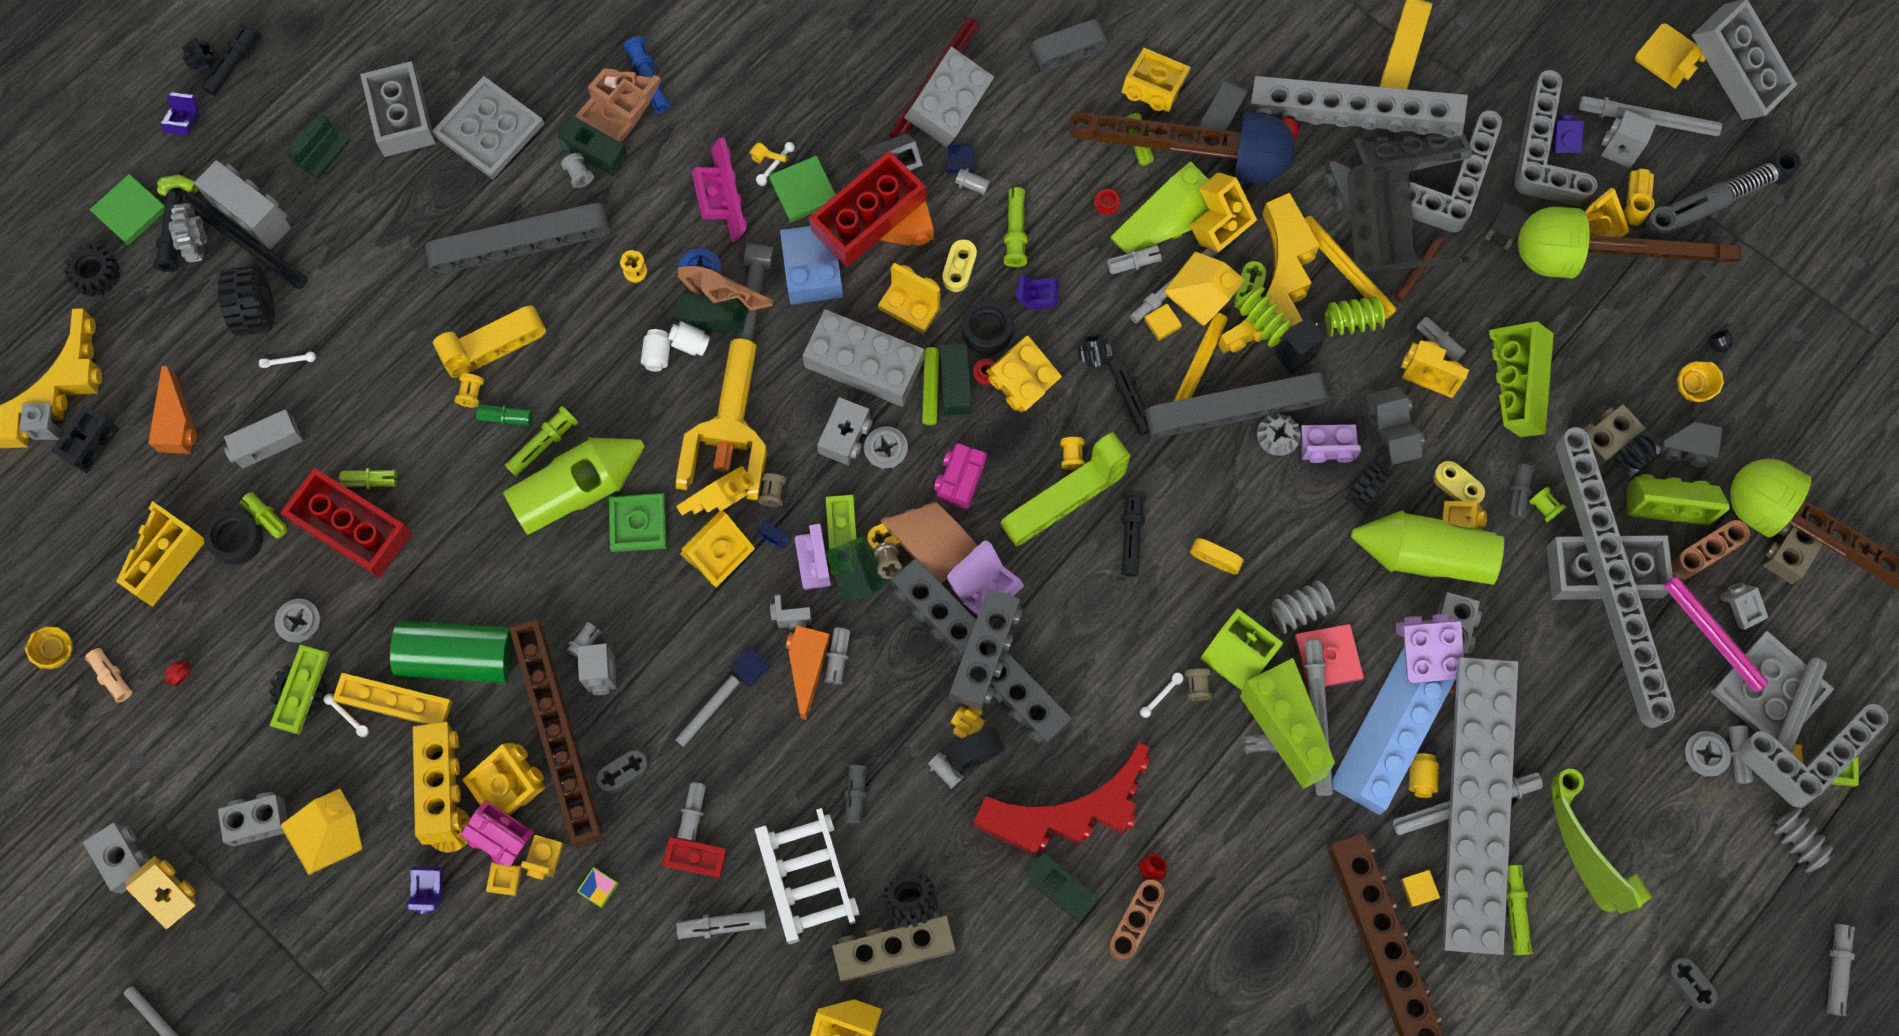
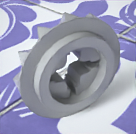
M1280 412L1275 415H1268L1258 426V442L1270 454L1278 456L1289 454L1296 449L1300 442L1301 433L1299 425L1291 419L1290 415H1281ZM1284 426L1283 434L1286 438L1281 436L1274 442L1275 432L1273 429L1279 430V428Z
M880 427L873 430L867 436L864 443V452L871 465H875L882 470L884 468L894 469L896 465L903 463L908 453V444L905 436L899 430L893 427ZM882 439H884L888 446H894L890 449V457L884 451H878L882 449Z
M293 599L283 604L275 616V629L279 636L289 643L301 644L302 641L312 639V635L317 630H320L319 623L322 618L318 608L310 601ZM302 615V619L307 625H298L295 628V624L289 617L294 619Z
M1702 731L1694 734L1688 739L1683 749L1686 756L1685 762L1690 765L1692 772H1697L1703 777H1715L1723 773L1731 761V751L1727 742L1714 732ZM1706 746L1708 752L1715 756V758L1708 759L1707 763L1704 761V756L1697 753L1698 751L1705 750Z

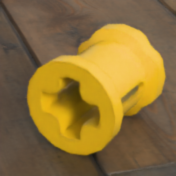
M626 251L620 260L624 276L632 283L641 282L646 278L648 271L643 255L638 251Z
M460 374L459 380L461 385L459 394L455 396V403L465 407H478V393L480 386L484 383V379L474 374Z
M1081 437L1061 439L1060 445L1063 447L1064 459L1061 462L1062 469L1077 470L1085 465L1082 452L1085 440Z

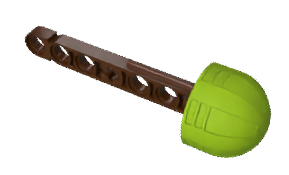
M1548 207L1541 209L1526 220L1518 237V249L1522 260L1534 272L1547 277H1576L1584 266L1587 253L1713 262H1737L1741 260V246L1592 236L1589 232L1587 216L1580 208Z
M1760 459L1751 462L1737 473L1731 484L1730 498L1732 508L1742 522L1766 537L1776 535L1787 524H1790L1899 590V556L1807 502L1805 498L1811 485L1810 476L1792 465L1777 459ZM1808 516L1816 519L1819 526H1813L1809 522ZM1833 531L1838 532L1842 536L1843 542L1835 539ZM1882 560L1889 563L1891 572L1882 566Z

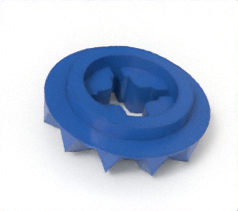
M693 249L687 252L679 262V267L698 266L700 261H702L704 268L719 274L722 271L719 258L708 249Z

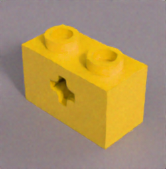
M154 856L126 879V889L165 929H168L195 907L194 895L196 892L187 881L184 880L181 883L174 876L176 871L166 860L161 862ZM160 887L163 890L169 888V893L166 894L164 891L158 893V888Z

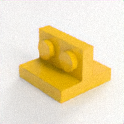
M719 511L681 549L682 552L680 554L687 562L697 568L713 586L717 587L755 548L725 512Z

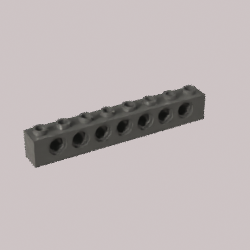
M915 558L891 580L893 588L891 592L899 602L903 603L906 601L912 608L910 610L911 614L920 623L925 621L932 628L929 631L939 643L944 641L951 648L949 650L951 656L958 663H961L976 619ZM917 589H924L928 592V596L924 599H917L913 596V593ZM941 608L948 614L943 619H936L932 613L934 610ZM961 628L966 631L967 635L963 639H955L951 633L954 629ZM990 644L980 647L986 652V656H990L996 651ZM1003 650L1000 660L1004 661L1002 670H1004L1006 676L1000 680L993 678L991 687H994L995 691L992 698L998 704L1002 701L1009 708L1007 711L1008 715L1017 724L1022 722L1029 729L1027 734L1036 744L1042 743L1047 747L1071 724L1072 718L1006 650ZM980 670L973 671L970 674L976 682L984 681L986 678L985 673ZM1015 688L1022 689L1025 697L1021 700H1014L1009 694L1010 691ZM1038 708L1044 712L1045 717L1040 721H1036L1030 717L1029 712L1032 709Z

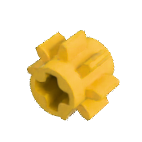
M961 705L950 722L956 726L953 733L962 739L981 731L986 722L981 718L983 711L971 706L967 709Z

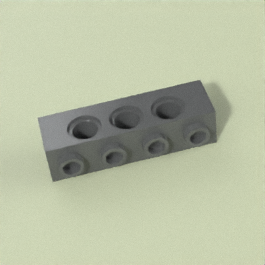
M991 588L987 589L950 690L949 699L982 710L984 703L990 704L995 688L991 687L994 676L1000 677L1004 666V661L1000 660L1003 650L1009 651L1014 635L1009 634L1013 624H1019L1023 609L1019 608V598ZM994 618H999L1004 621L1005 626L1001 629H994L990 626L989 622ZM990 644L996 651L994 654L986 656L980 652V647ZM980 670L985 673L986 678L982 682H975L971 679L970 674L973 671Z

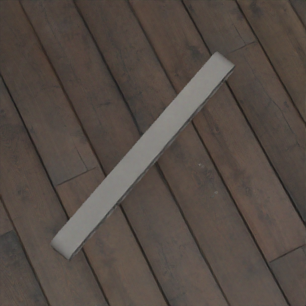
M1573 427L1568 429L1557 441L1556 451L1639 718L1645 726L1656 728L1673 718L1675 713L1673 701L1589 436L1583 429ZM1568 439L1573 440L1577 444V448L1569 445ZM1576 465L1583 467L1585 474L1577 471ZM1584 491L1590 492L1594 500L1586 498ZM1592 517L1598 518L1602 523V527L1596 526L1592 521ZM1601 544L1609 547L1610 554L1602 550ZM1609 570L1614 571L1618 575V581L1611 578ZM1618 597L1626 601L1627 608L1622 607L1618 603ZM1626 624L1634 627L1635 635L1627 631ZM1635 651L1643 655L1644 663L1636 659ZM1644 679L1651 682L1653 686L1652 691L1644 686ZM1653 706L1660 710L1661 719L1653 714Z

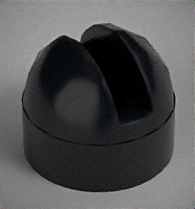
M1728 329L1715 332L1708 338L1711 347L1717 352H1726L1733 345V338Z

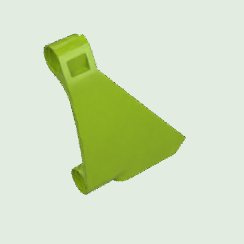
M1575 769L1561 771L1551 781L1554 809L1566 848L1586 888L1597 905L1606 912L1618 911L1619 914L1640 908L1643 906L1642 904L1653 896L1637 873L1623 878L1587 836L1570 808L1574 796L1584 786V779ZM1563 777H1567L1572 781V790L1567 789L1563 785Z

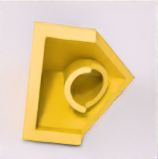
M1613 188L1605 192L1585 211L1589 223V232L1592 236L1622 238L1630 231L1616 191Z

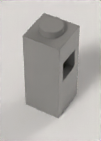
M285 409L224 436L227 444L224 451L231 463L235 461L243 469L297 445L304 440L294 418Z

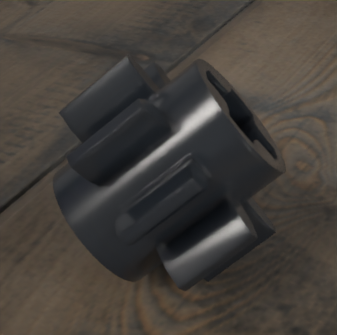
M195 37L182 47V50L185 52L182 59L190 69H199L203 73L217 62L213 58L216 51L208 41H199Z
M1102 335L1087 336L1083 338V346H1077L1079 359H1081L1082 363L1086 362L1088 367L1105 365L1107 363L1106 356H1112L1111 344L1108 343L1107 339L1103 340Z

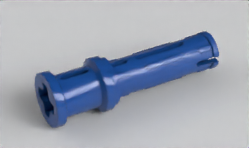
M637 36L627 40L623 48L625 52L629 53L632 60V69L640 76L653 78V75L656 76L653 68L654 59L647 52L644 37ZM659 84L651 100L655 113H662L667 111V108H670L661 84Z

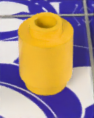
M1416 754L1410 764L1409 790L1415 792L1416 797L1430 798L1432 793L1438 792L1439 763L1436 762V756Z

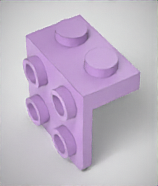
M983 541L979 546L975 547L947 576L962 606L976 618L988 588L1014 596L1024 587L1022 581L1002 565L992 544L988 541Z
M1450 614L1432 615L1433 620H1422L1421 616L1405 617L1404 622L1396 623V633L1404 637L1408 681L1418 683L1457 678L1458 657L1464 658L1461 621L1450 618Z

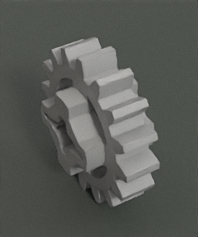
M190 204L174 205V208H172L173 214L171 215L173 222H169L173 245L176 250L181 249V255L185 257L186 262L201 261L204 257L203 251H205L203 244L207 243L203 221L200 216L195 217V211L191 209Z

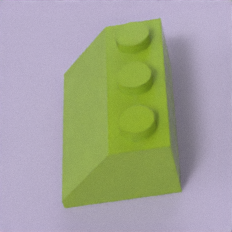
M1642 474L1636 476L1627 485L1626 516L1709 526L1729 510V503L1720 486L1710 485L1707 481L1688 483L1682 482L1680 478H1666L1663 480L1654 479L1653 475Z

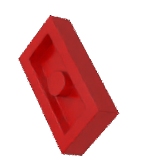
M669 837L662 866L720 879L727 849Z

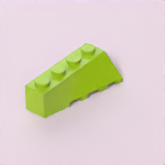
M1537 321L1489 330L1490 339L1493 340L1494 349H1492L1493 359L1496 361L1498 369L1496 379L1501 388L1499 398L1504 427L1519 437L1546 434L1554 333Z

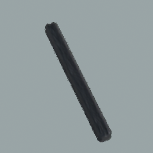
M187 192L182 197V203L190 204L195 214L294 287L302 289L307 284L308 279L304 274L194 193Z

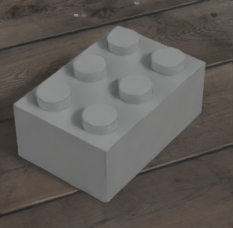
M951 47L904 118L945 147H948L961 130L994 76Z
M412 61L360 74L375 140L384 157L436 144L420 77Z
M215 160L194 184L212 207L271 250L291 229L285 220L288 216L278 207L279 203L268 194L265 196L260 194V189L252 181L246 179L244 182L239 177V172L231 165L223 166Z

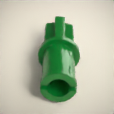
M505 404L503 407L478 405L476 419L478 421L501 423L502 426L515 424L530 427L532 423V410L508 408V405Z

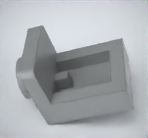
M775 595V603L770 604L771 619L777 620L779 628L789 627L790 630L795 631L797 625L805 628L806 625H812L810 607L783 610L781 595Z

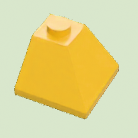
M1194 252L1163 293L1198 323L1205 326L1232 298L1245 279L1225 262Z
M341 789L313 800L281 824L283 832L308 875L362 850L354 811Z
M855 999L820 1008L817 1010L810 1036H875L882 1009Z

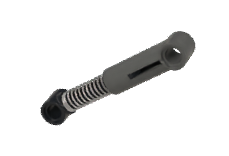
M1791 149L1781 150L1773 159L1750 172L1735 177L1726 183L1720 181L1666 207H1657L1644 222L1643 233L1650 240H1663L1670 233L1732 205L1736 199L1759 190V188H1763L1767 184H1784L1799 170L1801 158L1797 152ZM1656 221L1662 223L1663 226L1658 225Z

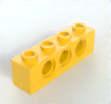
M448 722L413 726L415 836L422 845L457 840V830H461L462 826L461 816L456 808V803L461 800L460 788L456 785L455 775L460 773L458 758H455V748L459 747L457 731H453ZM443 752L441 757L431 760L435 753ZM444 778L439 786L432 787L437 779ZM444 805L441 813L433 814L435 808Z

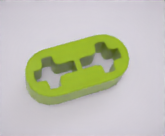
M1252 261L1244 266L1241 277L1245 281L1236 291L1234 297L1235 305L1245 295L1247 290H1256L1264 285L1266 269L1261 263ZM1252 270L1257 271L1254 283L1249 282Z

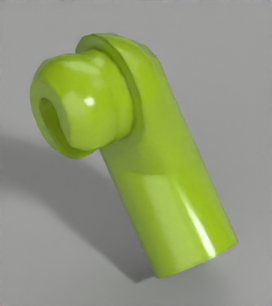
M179 174L161 177L157 182V192L163 196H166L168 192H172L174 188L194 194L198 191V188L194 184V180Z

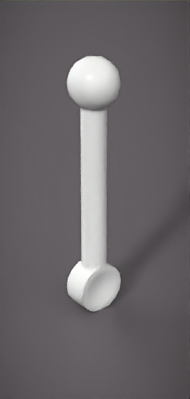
M787 142L781 155L786 156L789 152L794 151V144ZM775 160L764 174L758 175L756 177L757 184L764 186L767 183L768 175L771 174L781 161Z
M309 351L305 355L272 360L260 359L259 367L267 368L270 365L303 360L313 362L316 359V355L314 352Z
M1175 673L1172 676V681L1147 707L1141 708L1140 714L1142 717L1148 718L1151 715V710L1175 685L1182 683V674Z
M326 694L323 699L325 704H331L357 729V735L366 737L369 734V729L364 725H360L337 702L333 701V694Z

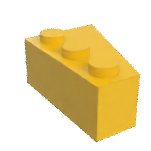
M152 501L149 510H151L145 526L141 525L138 532L141 536L135 549L130 550L116 582L153 607L204 545V538Z

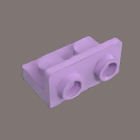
M1302 425L1300 428L1302 460L1322 463L1327 459H1337L1338 462L1346 463L1357 459L1361 452V445L1357 444L1356 425Z
M820 524L809 525L810 534L795 537L804 590L831 586Z

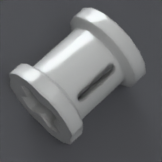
M581 153L570 154L561 162L562 168L568 171L572 178L571 184L574 188L585 187L594 179L593 173L588 171L584 165V157Z

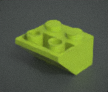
M1237 608L1200 657V660L1242 691L1246 681L1260 675L1280 649L1283 642Z

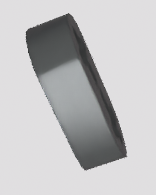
M633 750L627 752L598 772L596 779L598 786L606 793L620 791L647 773L649 768L648 759L642 752ZM632 758H635L637 761L642 759L638 771H635L633 768L626 772L624 771V769L631 765L630 760ZM620 772L622 773L614 779L616 783L614 786L603 784L607 780L606 774L610 773L614 776Z
M1679 958L1668 964L1666 972L1669 980L1691 1007L1697 1010H1706L1714 1007L1718 999L1717 992L1695 963L1687 958ZM1677 966H1685L1687 968L1685 972L1686 977L1679 978L1677 976L1679 972ZM1696 989L1698 991H1706L1707 995L1704 998L1707 1002L1697 1001L1696 998L1699 996V993Z

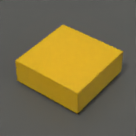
M1168 304L1158 308L1144 318V321L1158 341L1179 330L1182 326Z
M492 862L486 892L517 896L522 867L511 865L509 868L506 865Z
M1430 870L1401 879L1411 908L1440 898Z

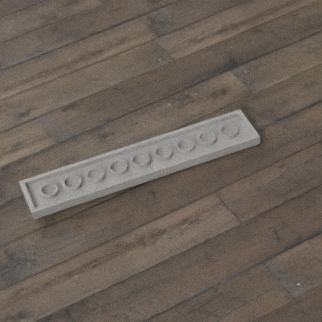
M1462 657L1457 659L1442 949L1445 951L1504 955L1518 679L1517 661Z

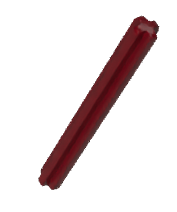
M971 17L966 18L889 133L891 139L909 132L913 124L904 118L949 49L953 47L962 53L978 29V22Z

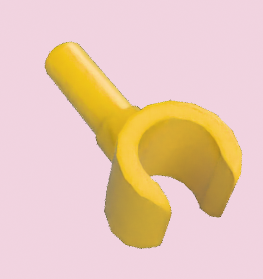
M762 143L755 144L749 152L752 155V160L756 163H761L765 157L782 162L787 161V156L769 151Z

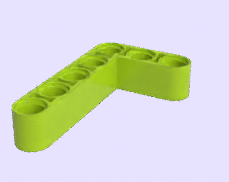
M1114 432L1107 434L1094 445L1091 460L1007 515L1000 522V525L1015 546L1022 545L1120 480L1127 470L1130 459L1129 452Z

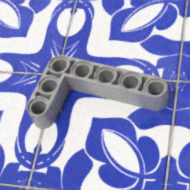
M1546 70L1540 74L1531 92L1514 181L1515 187L1520 193L1573 206H1583L1590 200L1597 189L1596 179L1587 173L1547 164L1562 78L1556 71ZM1530 153H1534V154H1536L1538 157H1534V156H1532ZM1526 176H1530L1533 180H1529ZM1552 182H1556L1559 186H1555ZM1578 187L1585 190V192L1580 191Z
M1489 110L1483 112L1478 118L1468 141L1472 150V156L1461 161L1450 195L1412 182H1404L1399 185L1392 198L1391 205L1393 210L1400 215L1449 232H1459L1471 215L1502 126L1501 116L1495 111ZM1483 125H1487V126H1489L1491 129H1487V128H1485ZM1475 147H1479V148H1481L1483 151H1479V150H1477ZM1467 169L1474 170L1476 174L1469 172ZM1459 191L1466 192L1468 196L1462 195ZM1401 196H1406L1411 201H1406ZM1426 205H1432L1436 210L1429 209ZM1452 213L1459 215L1461 218L1453 217Z
M1877 704L1865 706L1838 731L1806 766L1772 735L1763 731L1756 732L1740 746L1739 755L1746 765L1789 804L1798 808L1805 807L1821 795L1884 728L1888 722V715L1884 708Z

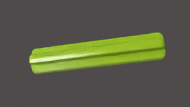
M936 347L925 349L922 414L924 425H935L937 423L939 349Z

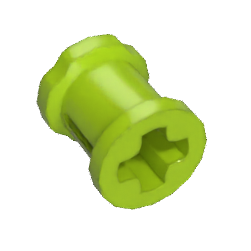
M1549 487L1544 488L1529 501L1531 505L1535 504L1545 516L1544 520L1547 523L1566 508L1564 504H1560L1550 493L1551 489Z

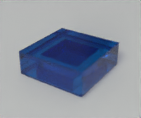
M948 145L947 173H959L961 168L964 170L968 168L969 172L973 173L974 146Z
M762 521L758 527L760 538L781 549L785 548L789 541L786 532L765 521Z
M750 647L729 666L749 687L770 668Z

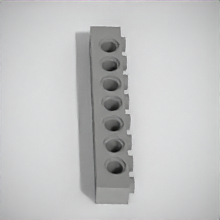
M1255 76L1251 112L1268 114L1277 118L1288 117L1295 121L1309 122L1314 125L1326 123L1335 124L1339 127L1358 126L1368 130L1380 128L1388 129L1392 132L1412 131L1421 135L1434 133L1442 134L1446 137L1462 136L1468 95ZM1277 99L1283 100V102L1277 103L1274 101ZM1301 102H1309L1310 104H1308V105H1302V104H1300V103H1301ZM1328 104H1334V105H1336V107L1330 108V107H1327L1326 105H1328ZM1358 106L1362 107L1363 109L1355 110L1353 109V107ZM1387 109L1389 112H1381L1379 110ZM1412 111V112H1415L1416 114H1414V115H1409V114H1407L1406 112ZM1433 114H1441L1442 117H1435Z

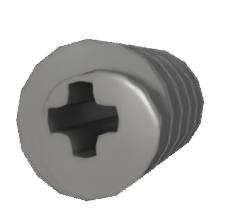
M1315 581L1312 587L1306 585L1302 588V591L1295 590L1292 596L1286 594L1282 597V600L1274 599L1271 613L1282 634H1286L1287 624L1295 630L1297 629L1296 620H1299L1302 625H1306L1307 615L1315 621L1317 620L1316 611H1319L1322 616H1326V607L1328 606L1332 611H1335V607L1326 586L1320 581Z
M1794 807L1772 823L1778 825L1773 833L1775 835L1785 833L1781 843H1793L1789 852L1790 854L1801 853L1797 862L1808 861L1809 864L1804 870L1808 873L1826 864L1836 854L1830 855L1834 847L1831 844L1822 845L1825 841L1824 835L1814 836L1818 828L1815 825L1805 827L1810 820L1809 817H1798L1802 809Z

